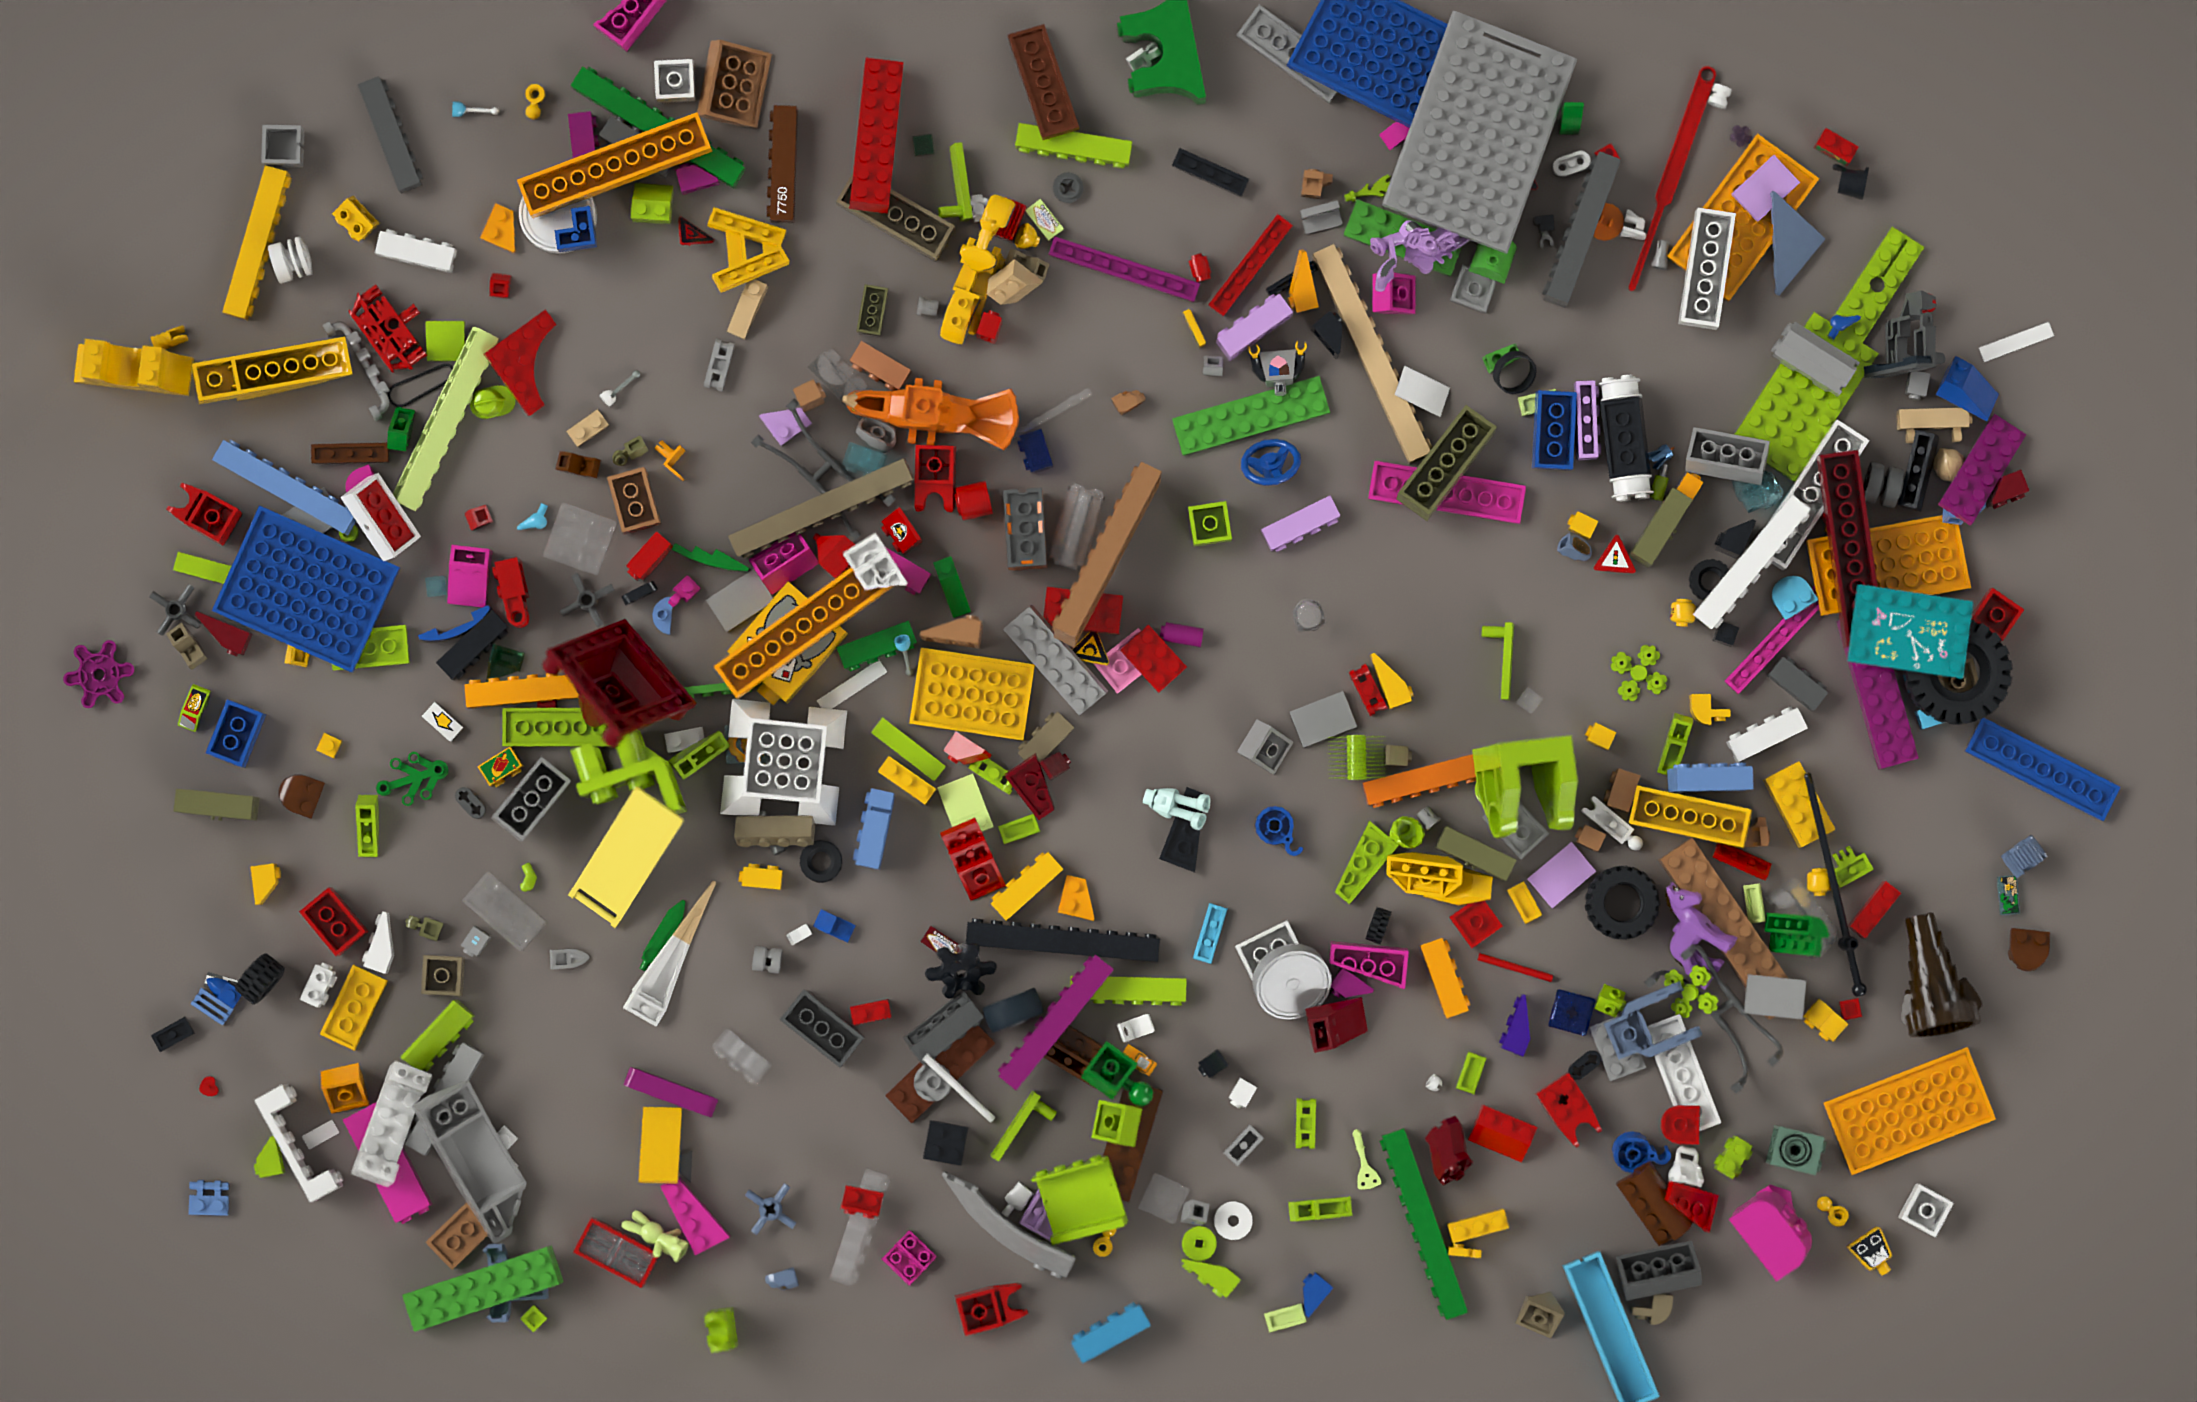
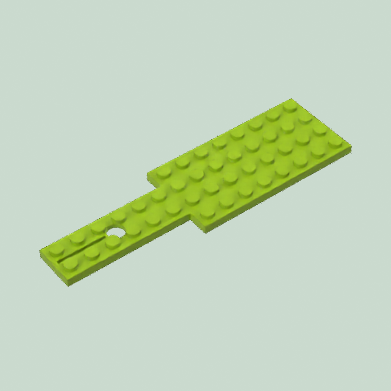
M1893 226L1835 313V315L1842 317L1859 315L1861 319L1845 330L1839 331L1834 340L1828 337L1829 332L1833 328L1830 322L1813 312L1804 328L1860 362L1846 387L1841 389V394L1837 397L1829 391L1825 392L1814 385L1812 380L1780 363L1734 434L1770 441L1766 464L1794 482L1864 377V367L1870 366L1879 354L1863 344V341L1924 249V246ZM1873 278H1881L1884 281V289L1881 292H1874L1870 288V281Z

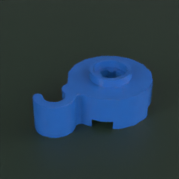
M1277 806L1267 807L1260 812L1255 823L1256 833L1259 838L1271 845L1283 843L1287 854L1290 856L1299 855L1303 851L1302 847H1299L1297 851H1291L1289 847L1293 842L1292 832L1294 828L1293 818L1290 813L1284 808ZM1273 820L1275 822L1277 820L1279 822V829L1277 831L1275 829L1272 831L1269 828L1271 826L1270 821Z
M1634 1131L1625 1132L1618 1136L1612 1146L1615 1163L1623 1171L1633 1173L1634 1169L1649 1161H1655L1657 1164L1664 1165L1671 1159V1153L1667 1145L1664 1146L1662 1154H1657L1655 1147L1649 1143L1647 1138L1641 1133Z

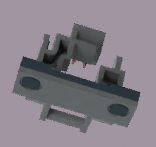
M1923 290L1905 294L1906 299L1900 317L1890 319L1885 325L1886 364L1865 366V378H1887L1934 368L1936 364H1943L1945 362V355L1941 352H1935L1936 326H1933V316L1929 313L1933 312L1937 306L1935 296ZM1920 320V329L1914 330V355L1907 354V337H1910L1911 321Z

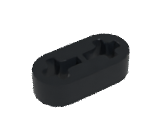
M651 581L624 594L621 598L626 606L654 593L658 588L655 582Z
M1593 1050L1587 1051L1569 1066L1568 1073L1575 1080L1584 1078L1600 1064V1054ZM1589 1054L1592 1056H1597L1595 1058V1064H1593L1592 1062L1588 1065L1585 1064V1062L1589 1060ZM1581 1065L1584 1066L1580 1071V1076L1572 1074L1574 1066L1577 1068Z

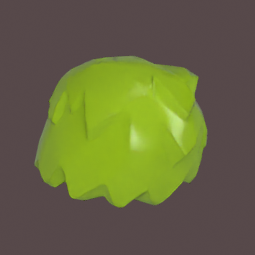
M1401 816L1393 822L1389 836L1390 839L1403 848H1416L1422 843L1425 833L1423 826L1415 818Z

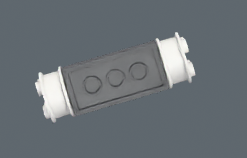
M1623 375L1621 379L1617 380L1613 379V377L1602 378V382L1598 383V386L1602 389L1603 399L1600 400L1609 478L1610 482L1613 483L1614 495L1611 497L1619 502L1631 501V497L1638 498V500L1649 499L1650 494L1654 493L1650 489L1649 481L1652 475L1642 395L1639 394L1638 389L1640 378H1635L1632 375Z

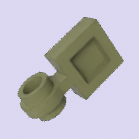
M640 435L625 443L626 449L615 451L612 460L615 465L623 466L627 463L629 456L633 460L649 450Z
M411 915L405 920L406 927L417 930V927H420L419 935L434 941H438L444 924L428 917L424 918L422 924L420 923V918Z

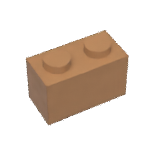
M1619 768L1616 769V772L1612 771L1609 780L1612 785L1610 790H1606L1603 799L1606 801L1605 806L1628 813L1641 775Z

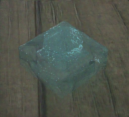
M444 575L425 578L427 597L447 595Z

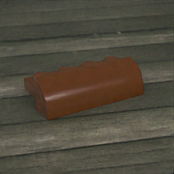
M1069 1025L1043 1058L1090 1085L1081 1077L1103 1045Z
M1651 1161L1634 1169L1632 1174L1617 1181L1616 1185L1658 1246L1671 1239L1675 1241L1691 1228L1693 1222L1665 1201L1668 1185Z

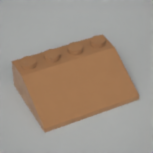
M723 40L711 41L697 110L699 117L756 129L771 53Z
M967 615L966 619L960 618L920 632V637L923 641L980 649L983 624L979 621L978 617Z

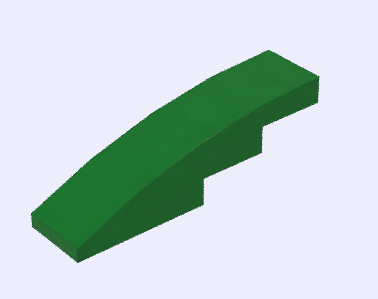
M677 543L671 549L690 560L709 567L746 573L751 570L718 549L714 551L713 555L697 546L690 552Z

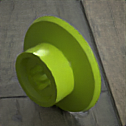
M1193 1227L1183 1236V1251L1187 1257L1194 1261L1207 1260L1216 1250V1237L1206 1227ZM1196 1240H1203V1247H1196Z

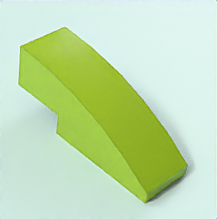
M1674 713L1657 773L1667 775V769H1673V765L1681 763L1693 725V718Z
M1351 1196L1288 1202L1290 1221L1294 1222L1352 1216Z

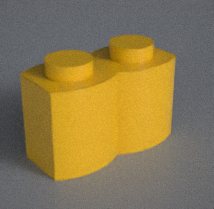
M1817 999L1803 1015L1805 1018L1804 1023L1811 1029L1814 1027L1820 1031L1818 1035L1826 1042L1828 1040L1833 1042L1848 1025L1845 1020L1820 999Z

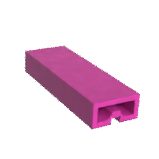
M376 1103L343 1119L358 1151L360 1150ZM403 1147L397 1161L399 1168L393 1184L385 1187L375 1183L395 1223L401 1221L402 1224L412 1220L411 1215L417 1212L421 1215L429 1211L428 1206L432 1205Z

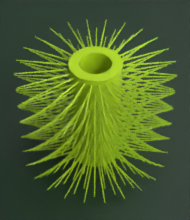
M1366 735L1327 737L1347 738V741H1327L1347 742V745H1328L1347 746V749H1328L1347 750V753H1328L1347 754V757H1328L1347 758V761H1329L1347 762V765H1331L1347 766V769H1332L1347 770V773H1332L1347 774V777L1333 778H1347V780L1381 778L1367 777V774L1379 773H1367V770L1376 769H1367V766L1374 765H1366V762H1372L1366 761V758H1369L1366 757Z

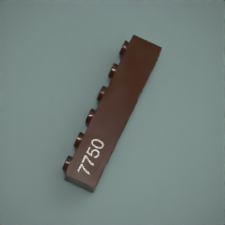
M774 105L773 110H770V122H773V129L769 130V141H772V148H769L768 158L772 160V167H768V179H771V186L767 188V198H771L770 206L767 205V217H770L771 222L794 223L797 106Z

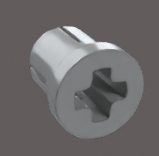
M919 296L917 315L936 316L938 301L924 299L923 296Z
M1426 806L1417 814V817L1424 824L1426 831L1435 827L1442 820L1435 815L1429 806Z

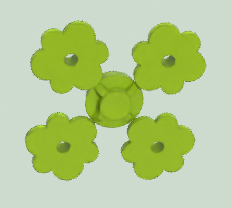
M1643 645L1640 648L1641 652L1638 653V658L1641 659L1642 665L1637 664L1632 667L1630 663L1631 657L1626 656L1624 652H1618L1616 656L1611 658L1613 662L1611 669L1613 671H1618L1619 674L1630 671L1633 679L1629 682L1623 681L1622 686L1617 690L1618 694L1622 695L1623 700L1635 701L1637 699L1640 688L1637 687L1636 681L1640 682L1646 679L1648 683L1647 689L1652 690L1654 694H1659L1661 690L1666 689L1667 677L1665 675L1654 672L1653 675L1647 676L1648 672L1645 666L1649 664L1655 665L1656 660L1660 658V653L1655 651V646Z
M1694 965L1692 967V972L1689 976L1692 978L1693 984L1685 985L1683 981L1684 976L1679 974L1676 969H1672L1664 975L1666 979L1664 981L1665 987L1680 981L1684 989L1682 991L1683 998L1677 997L1675 1002L1671 1004V1009L1675 1011V1015L1680 1014L1683 1018H1688L1690 1011L1693 1009L1690 1001L1696 998L1699 1002L1698 1007L1703 1009L1706 1014H1711L1712 1011L1717 1010L1718 998L1715 995L1711 996L1709 992L1699 995V990L1696 987L1700 984L1702 986L1707 985V981L1711 979V974L1707 972L1705 966Z

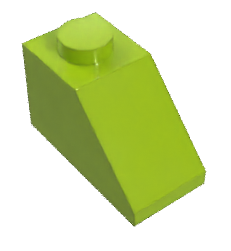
M274 1136L269 1138L256 1158L254 1169L259 1178L285 1173L281 1148Z

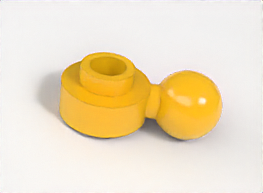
M538 84L528 86L525 92L527 100L531 102L526 108V115L532 120L540 117L541 109L538 103H541L545 98V90ZM534 91L539 92V96L537 98L533 97Z
M1822 1196L1818 1199V1209L1829 1213L1828 1220L1832 1225L1840 1227L1846 1224L1849 1214L1844 1207H1833L1832 1200L1827 1196Z
M1116 1229L1102 1232L1103 1236L1098 1237L1094 1241L1093 1250L1096 1255L1105 1257L1111 1253L1113 1245L1110 1237L1115 1235ZM1101 1244H1104L1106 1246V1249L1100 1250L1099 1246Z

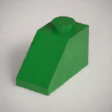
M396 407L388 429V449L397 451L407 450L411 439L415 410Z

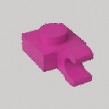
M687 575L673 588L676 593L669 599L668 603L672 607H675L682 599L687 603L701 588Z

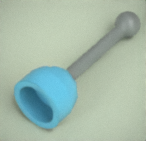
M905 634L899 635L894 639L895 646L898 650L903 651L907 668L906 675L911 676L913 675V670L910 668L907 655L910 638Z

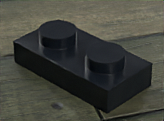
M183 1017L152 1034L151 1037L159 1052H162L195 1034L187 1017Z

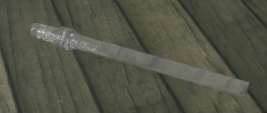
M1088 388L1076 396L1073 394L1068 397L1069 400L1018 428L1012 441L1068 408L1076 407L1080 404V401L1092 395L1090 389ZM989 445V447L991 448L992 452H994V451H996L997 449H999L998 447H995V446H993V445Z

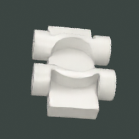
M982 194L971 195L970 201L974 222H980L988 199L983 198Z

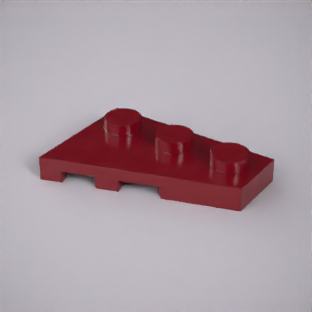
M1036 753L1005 773V778L1038 820L1054 811L1055 807Z

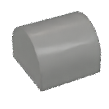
M1204 356L1203 375L1222 376L1223 357Z

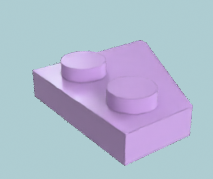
M796 408L802 423L807 428L812 424L801 408ZM790 410L759 415L781 446L802 431Z
M1038 1189L1021 1217L1019 1224L1051 1242L1052 1229Z

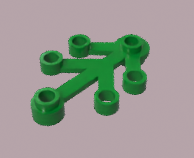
M411 752L408 755V760L411 763H419L428 768L420 772L402 763L399 758H393L390 761L391 768L399 769L409 774V776L391 782L380 781L376 785V791L379 795L388 796L391 794L392 789L412 783L408 793L402 797V803L405 806H411L414 803V797L423 779L431 777L426 788L420 792L422 799L429 800L432 797V791L438 779H443L448 774V765L444 761L436 760L431 762L421 757L419 753ZM413 754L418 756L416 761L411 760ZM395 760L399 761L398 767L393 766ZM437 766L442 768L441 773L435 772ZM383 784L387 786L385 792H382L380 789ZM426 790L430 793L427 798L423 796V792ZM409 796L411 798V802L409 804H406L405 798Z

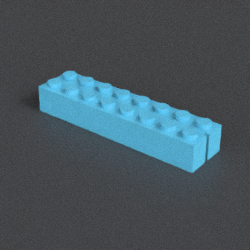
M1595 1251L1583 1256V1261L1576 1259L1562 1265L1618 1402H1648L1660 1397L1601 1253Z

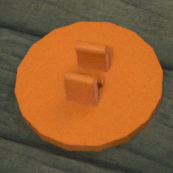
M1605 203L1593 237L1598 240L1607 241L1614 239L1620 234L1623 229L1624 218L1619 208L1613 204Z

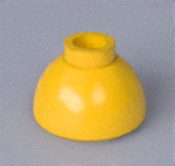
M1025 223L1019 228L1015 237V246L1017 248L1027 249L1038 245L1040 237L1037 236L1036 230L1032 225Z

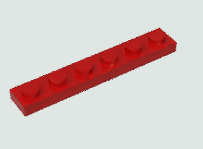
M1277 214L1208 306L1224 317L1293 225Z

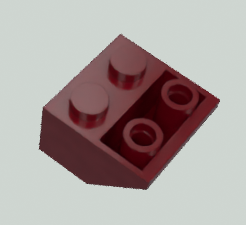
M2022 470L2010 473L1999 479L1987 500V508L1992 506L1993 509H1997L2008 504L2007 500H2011L2012 503L2026 497L2025 493L2030 490Z

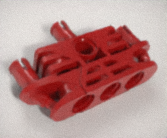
M376 284L361 295L357 293L352 311L348 310V312L392 373H395L394 369L409 368L414 370L412 366L427 356L421 346L406 357L404 356L408 352L407 349L411 350L414 344L416 346L419 344L405 325L418 314H421L417 307L412 304L398 315L385 296L381 297V301H375L377 304L368 306V303L383 294ZM363 307L365 312L360 316H356L358 310ZM372 310H373L374 313L377 315V317L380 319L378 322L376 321V319L374 318V316L371 314V311H372ZM393 320L399 321V326L396 329L390 328V323ZM383 325H385L386 329L390 333H392L391 335L387 336V334L382 329ZM393 340H395V342L400 347V351H398L392 343ZM396 357H399L402 361L396 364L391 363Z

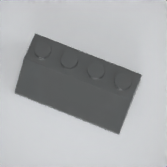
M962 990L903 1039L919 1061L925 1065L927 1063L923 1058L927 1054L935 1060L937 1055L942 1051L948 1050L955 1040L963 1038L970 1028L978 1026L984 1016L966 992Z

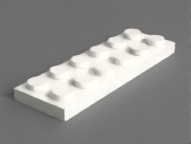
M1680 1014L1647 1026L1653 1044L1686 1031ZM1688 1041L1655 1055V1061L1672 1105L1700 1106V1131L1720 1124L1721 1120L1691 1042Z

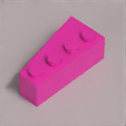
M622 0L616 8L607 12L606 16L600 21H596L593 26L627 52L666 0Z
M1331 941L1329 963L1405 989L1409 951L1408 948Z
M678 1177V1184L665 1183L660 1186L695 1255L731 1237L680 1177Z

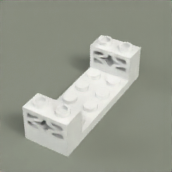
M397 1061L390 1065L351 1174L385 1187L393 1184L399 1168L397 1161L415 1114L412 1105L419 1102L420 1097L426 1092L432 1074Z
M288 1084L281 1085L254 1101L310 1202H314L342 1187L344 1179L341 1173L335 1171V1169L328 1170L315 1178L312 1177L314 1173L309 1165H305L303 1152L300 1148H296L293 1143L295 1142L293 1134L290 1131L287 1132L284 1126L286 1125L285 1119L281 1114L278 1115L277 1113L297 1101L295 1089L292 1086L289 1087Z

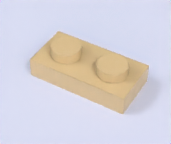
M597 409L566 432L576 446L580 447L607 428L609 424Z

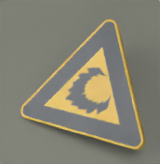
M1089 632L1072 649L1081 661L1106 666L1109 664L1108 657L1097 632Z

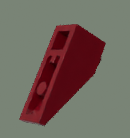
M196 611L195 616L221 646L228 649L226 653L236 657L238 654H245L253 634Z
M1059 751L1041 761L1040 765L1051 781L1070 769L1068 764L1071 762L1065 753L1061 755Z

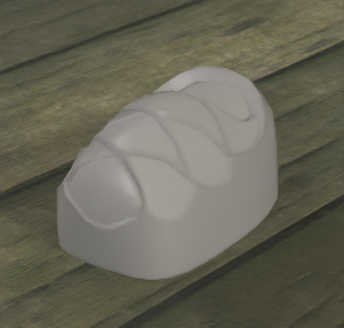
M863 417L860 420L856 433L869 446L881 452H889L894 448L896 443L894 427L888 423L868 417Z

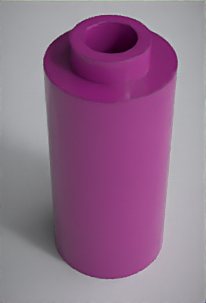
M1166 622L1165 626L1161 625L1160 637H1163V641L1201 647L1204 628Z

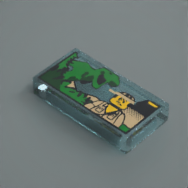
M2016 876L1997 877L1999 914H2020Z

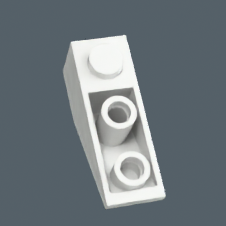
M383 911L382 914L377 916L375 922L377 929L370 936L369 943L371 946L369 951H365L362 961L365 962L364 967L388 974L394 958L389 913Z

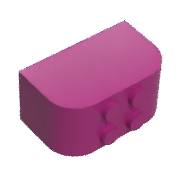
M1763 1191L1739 1206L1729 1219L1776 1282L1800 1266L1811 1249L1812 1237L1805 1221L1802 1218H1798L1792 1204L1787 1203L1776 1192Z

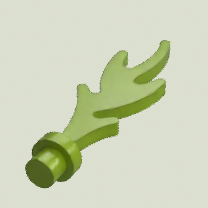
M1388 174L1378 179L1371 190H1368L1369 184H1366L1364 188L1356 193L1353 190L1349 191L1348 194L1344 195L1345 201L1355 202L1356 197L1362 196L1383 198L1384 194L1380 193V191H1387L1390 182L1387 183L1386 180L1390 175Z

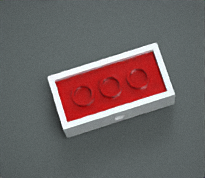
M379 473L366 477L341 497L383 561L396 557L421 537Z

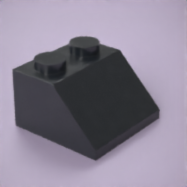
M1329 311L1312 325L1311 331L1333 357L1337 359L1341 351L1343 325L1340 316L1336 312L1332 313Z
M1749 520L1718 534L1714 543L1717 545L1716 551L1735 559L1741 557L1756 520Z

